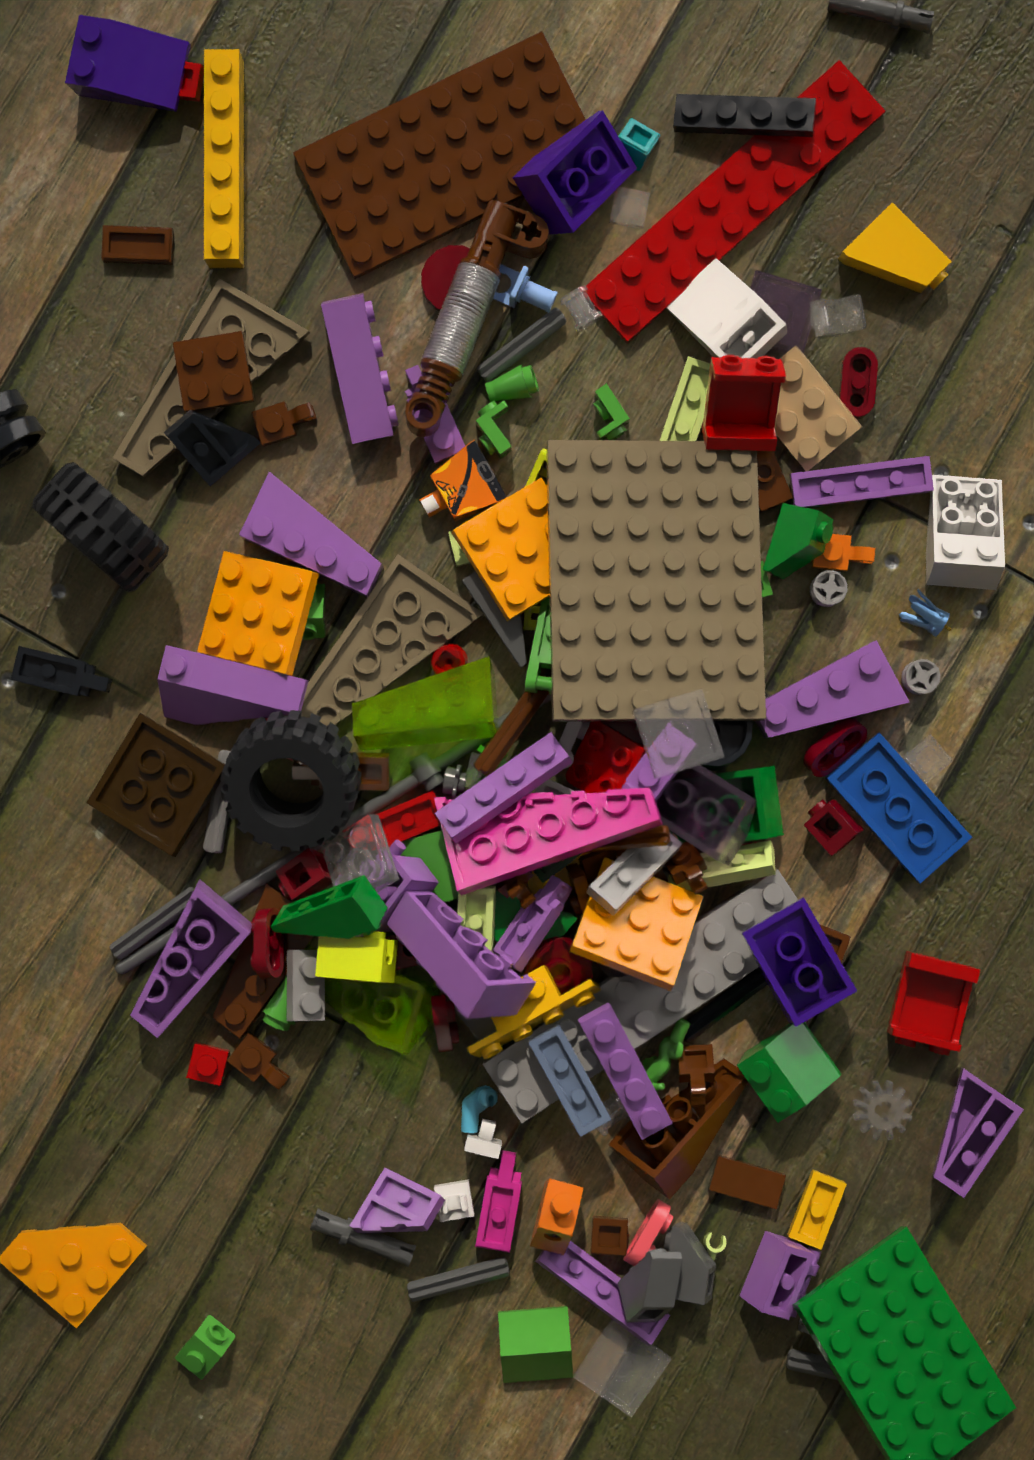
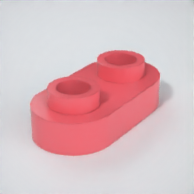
M660 1199L655 1201L626 1250V1256L623 1257L625 1262L635 1266L645 1257L648 1251L655 1249L656 1246L652 1245L657 1234L659 1232L664 1234L673 1220V1215L669 1214L671 1210L670 1205Z

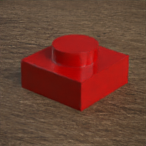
M185 62V75L182 89L179 91V97L182 100L200 102L204 66L200 63Z
M196 1042L186 1078L221 1086L230 1050Z

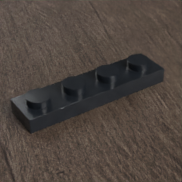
M676 94L673 128L674 132L813 137L816 98Z

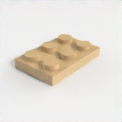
M794 346L780 358L785 369L786 380L785 383H781L775 432L804 470L809 471L861 429L862 425L797 346Z

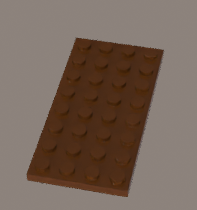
M541 31L293 152L354 279H357L482 218L486 206L491 200L511 204L523 198L524 196L513 180V177L535 155L586 119Z

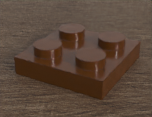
M242 331L173 342L185 413L189 410L198 412L255 402Z

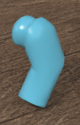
M490 1086L477 1087L463 1099L461 1132L478 1133L479 1114L489 1106L493 1107L497 1103L498 1095Z

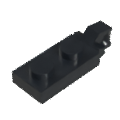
M19 646L10 680L76 696L83 695L89 697L91 688L110 693L113 679L94 675L96 666L89 665L88 662Z

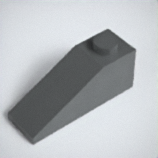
M476 571L462 580L464 586L520 669L527 665L521 616L518 615L507 622Z

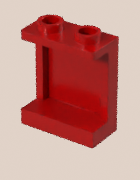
M736 355L711 357L702 427L706 449L776 451L777 436L775 422L781 383H785L786 380L782 359H776L771 356L740 358Z
M906 951L887 1028L889 1034L896 1036L895 1043L915 1047L917 1041L929 1044V1051L949 1056L950 1050L960 1052L962 1045L959 1044L968 1001L973 983H978L980 969Z

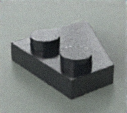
M189 410L164 432L209 486H212L261 443L251 434L192 410Z

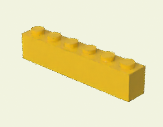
M204 49V260L209 268H244V61L239 49Z

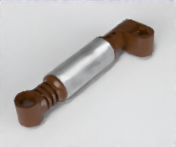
M491 200L488 202L468 255L461 259L455 271L451 286L446 294L447 297L443 302L444 304L436 319L437 321L420 362L422 376L418 379L419 384L415 387L416 392L413 393L406 405L407 427L416 436H431L440 426L441 417L446 407L444 403H447L449 399L447 395L451 394V387L454 386L455 382L460 381L462 375H464L467 363L473 352L472 350L478 339V334L488 313L487 311L493 301V296L501 278L499 269L506 251L523 258L533 259L542 255L546 250L549 229L545 220L538 215L500 201ZM519 223L523 225L522 231L519 232L518 238L515 240L511 237L516 224ZM530 232L536 234V237H533L531 241L525 239V237L529 236ZM420 409H427L433 414V417L428 422L421 423L416 421L413 415Z

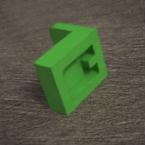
M606 383L595 391L594 397L597 401L593 403V406L603 421L609 418L611 423L597 431L596 437L598 440L606 438L608 440H616L627 432L625 425L629 424L630 418Z

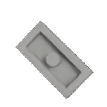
M287 950V1021H325V977H315L317 950Z

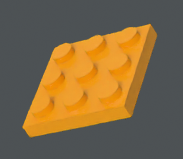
M541 477L456 527L451 532L507 622L549 597L547 485Z
M224 551L197 652L293 676L319 573Z
M604 857L596 879L614 862L613 860ZM654 876L614 916L589 896L569 952L671 991L675 984L703 896L695 895L694 892Z

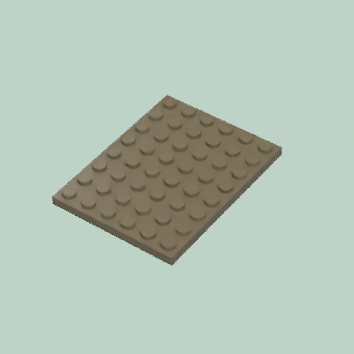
M547 440L552 722L765 720L766 701L757 451L711 450L705 448L704 441Z

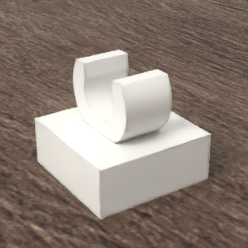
M482 1118L479 1134H467L464 1151L499 1159L502 1140L493 1138L496 1121Z
M469 1179L434 1185L435 1192L445 1199L438 1212L440 1222L468 1218L475 1215Z

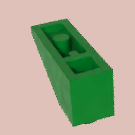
M363 875L284 905L272 923L271 928L274 932L343 939H350L361 934L367 936L374 933L380 927V921L388 907L366 876Z

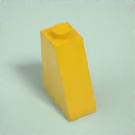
M893 203L838 258L844 265L922 293L928 286L934 290L949 275L945 269L952 262Z

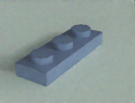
M560 1024L528 1041L580 1137L612 1120Z

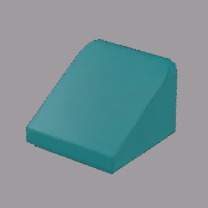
M630 118L618 137L636 165V171H640L661 135L635 119Z

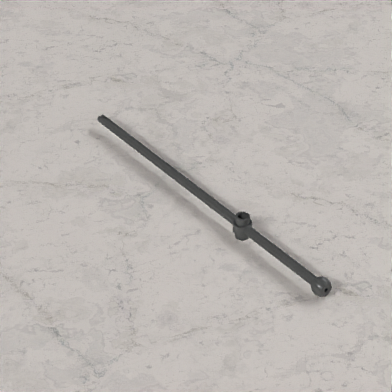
M548 694L540 707L550 702L552 695ZM511 710L431 760L427 752L414 758L409 762L414 770L411 775L353 811L345 827L340 828L338 835L331 841L324 838L322 846L314 848V850H320L419 785L423 784L426 791L430 792L443 784L444 778L440 773L447 766L449 767L477 749L480 744L483 745L491 740ZM305 845L303 851L309 848V846ZM289 852L221 897L231 906L278 877L275 871L302 852ZM175 926L117 963L115 967L116 972L121 975L126 974L161 952Z

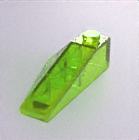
M309 946L307 950H318V948ZM395 972L394 983L325 977L326 1003L342 1015L341 1017L348 1023L354 1024L364 1032L366 1037L374 1044L403 1054L410 1053L432 1021L431 996L440 995L441 991L435 984Z

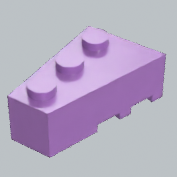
M961 1068L934 1166L933 1177L964 1198L1024 1109L964 1068Z

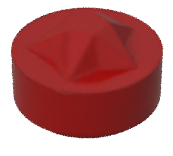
M448 643L442 645L434 652L431 665L435 674L440 678L454 680L460 677L466 670L468 657L463 648L456 644Z

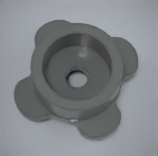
M457 765V768L447 766L442 794L451 795L452 799L458 797V793L462 794L465 792L468 773H462L463 766Z

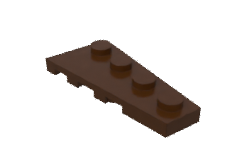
M266 884L253 918L259 909L277 908L280 911L284 905L294 901L288 900L282 892L271 884ZM251 929L250 934L242 943L212 1018L238 1038H243L278 990L285 976H287V950H307L316 936L284 933V967L282 974L277 978L261 979L251 965V956L254 951V934Z

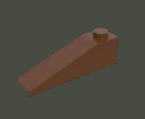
M722 1059L714 1064L715 1081L705 1082L706 1107H691L689 1082L686 1089L672 1098L668 1094L661 1099L673 1122L672 1124L641 1140L630 1120L608 1144L645 1182L669 1200L694 1173L748 1083L740 1069L726 1059Z

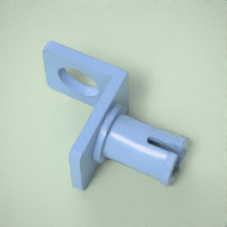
M501 264L499 271L510 278L511 286L504 293L495 292L493 299L512 308H515L517 302L523 300L549 313L558 292L529 281V268L523 266L521 272H517Z

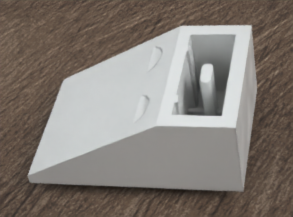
M717 258L702 270L686 290L666 307L713 357L736 355L740 358H758L764 356L788 333L786 323L762 298Z
M932 475L934 491L930 492L926 547L927 585L996 590L1005 569L1002 480Z

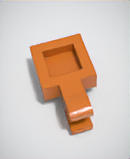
M832 534L831 540L826 544L824 553L813 560L812 568L847 572L849 562L872 564L876 548L850 546L851 536Z

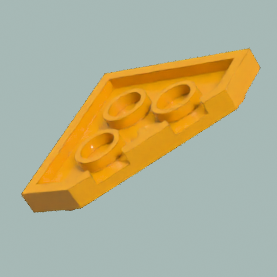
M122 1223L87 1227L86 1225L59 1227L49 1230H22L0 1255V1263L77 1329L147 1245Z

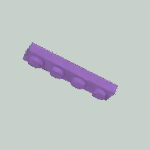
M929 456L797 472L789 475L793 505L804 508L934 491Z
M550 732L439 809L435 814L457 844L573 762L552 732Z
M608 1002L578 1018L584 1033L641 1140L672 1124L673 1122L610 1003Z
M553 1234L552 1236L554 1238H560V1236L556 1234ZM571 1241L564 1255L542 1250L535 1261L648 1346L652 1345L670 1317L667 1313L658 1322H627L618 1287V1282L621 1278Z

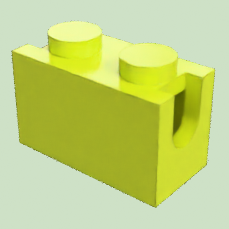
M378 931L364 937H353L350 939L319 936L315 977L394 983L398 940L385 939L386 932Z

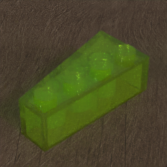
M488 656L352 703L353 737L360 750L368 751L493 737L499 728L495 672L490 657Z

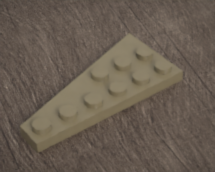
M218 279L183 340L242 331L251 383L253 384L305 339L310 332L225 281ZM175 355L171 358L113 456L114 460L143 477H146L177 450L175 445L164 434L169 427L186 414L183 410ZM225 407L198 411L197 413L214 418Z
M397 554L308 682L301 709L302 717L310 718L313 713L321 716L320 722L328 726L331 722L336 726L435 652L439 647L482 617L484 613Z

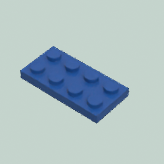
M877 732L825 778L919 884L972 838L880 732Z

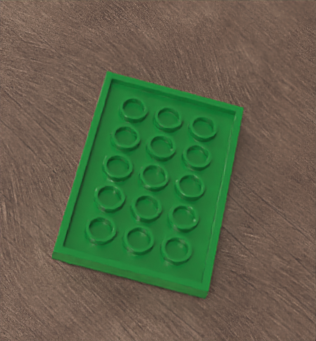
M901 1226L792 1304L886 1460H949L1016 1409L1015 1404L907 1227Z

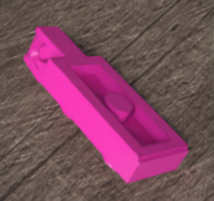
M502 1150L499 1169L490 1167V1172L486 1179L475 1247L510 1253L522 1181H520L521 1172L513 1171L516 1152Z

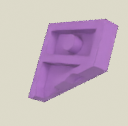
M384 1168L351 1222L350 1227L357 1233L428 1231L445 1199L440 1194Z

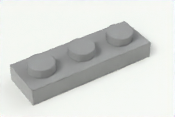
M670 833V843L666 846L627 849L589 886L586 893L614 916L680 850L683 843Z

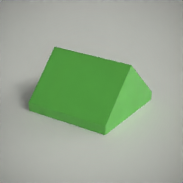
M568 1306L498 1311L503 1383L573 1378Z

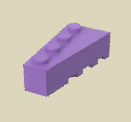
M362 293L322 302L321 307L352 444L392 436V427L399 424L395 406H388L385 392L391 391L387 370L380 371L377 359L378 357H383L380 337H373L370 323L376 322L372 301L365 302L364 294Z
M271 472L268 473L239 536L250 543L368 597L384 568L382 563Z
M876 640L765 698L766 719L755 722L763 737L769 738L909 703V700Z
M200 879L130 1015L157 1038L244 941L252 929V923Z
M431 890L405 891L387 925L396 934L398 941L405 945L414 955L416 962L435 980L437 987L456 1005L457 1011L467 1019L517 1015L536 982L527 974L521 978L511 969L514 962L506 955L502 954L498 957L484 946L487 939L478 931L475 932L470 928L460 925L463 918Z

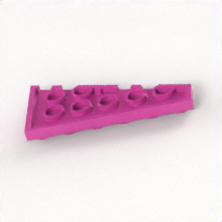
M650 788L611 789L605 793L571 791V794L554 795L553 792L528 793L457 844L440 822L456 888L461 896L663 825L654 794ZM434 797L437 811L454 799L448 800L446 797Z

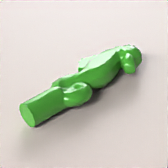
M682 1018L676 1022L670 1036L664 1037L661 1041L659 1056H652L642 1060L643 1067L657 1094L665 1089L664 1083L657 1082L670 1070L671 1059H679L684 1051L682 1042L691 1024Z

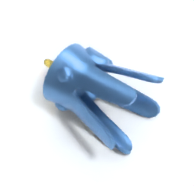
M917 589V592L927 603L915 595H910L909 600L912 603L911 608L923 618L906 612L899 614L900 621L924 628L935 637L943 628L948 631L952 630L945 625L950 613L937 608L919 589Z

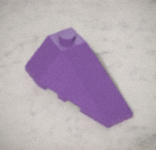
M168 645L165 647L157 679L164 717L194 725L234 722L260 717L268 718L270 713L277 711L283 712V716H288L291 710L301 711L309 681Z

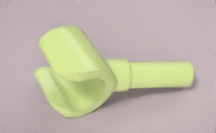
M708 1232L704 1236L703 1244L711 1258L715 1260L717 1253L725 1249L726 1238L722 1235L720 1245L717 1248H712L709 1244L712 1232Z

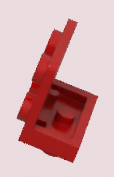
M592 721L574 756V761L566 773V780L581 791H585V793H604L611 789H622L626 778L651 745L639 744L603 721Z

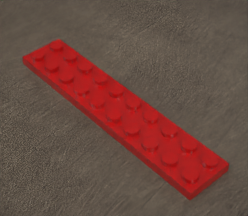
M840 60L797 97L816 98L813 137L754 135L581 290V294L626 344L666 310V307L684 292L695 277L715 258L719 261L722 260L884 115L885 109Z

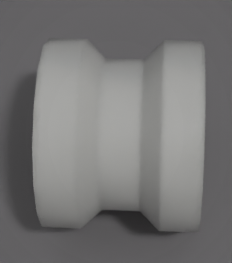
M826 570L820 573L810 584L812 600L817 605L823 607H831L838 604L845 598L848 591L845 577L834 570Z
M920 659L910 662L904 667L901 681L903 687L908 692L922 695L930 693L937 688L940 682V672L935 663L926 659Z

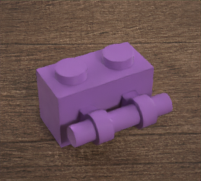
M395 840L389 848H384L378 856L379 861L372 870H367L364 874L388 907L380 921L381 925L376 931L393 932L387 925V922L405 891H433L439 883L421 858L400 856L406 849V846L399 840Z
M765 1231L740 1297L762 1313L787 1320L790 1319V1316L796 1317L797 1312L792 1304L806 1295V1290L812 1276L815 1277L820 1267L817 1262L821 1251L810 1246L807 1249L791 1238Z

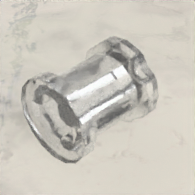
M587 285L571 291L560 299L561 305L567 306L576 322L574 326L576 331L589 327L603 317L602 312L596 310L589 298Z
M613 1090L609 1093V1098L603 1102L612 1120L597 1127L603 1136L607 1135L608 1129L624 1117L630 1118L620 1098Z

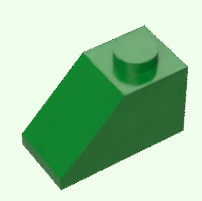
M783 503L763 571L776 578L785 579L823 554L826 544L831 540L833 534L832 524L834 519L819 510Z

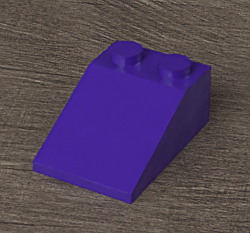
M79 15L65 84L80 97L177 112L180 99L179 91L182 89L185 75L184 65L188 60L191 44L188 41L115 20Z
M602 110L596 112L535 155L513 177V180L535 215L543 218L547 223L548 235L574 233L637 167Z
M805 898L797 900L741 933L773 996L788 1022L793 1026L797 1027L857 992Z

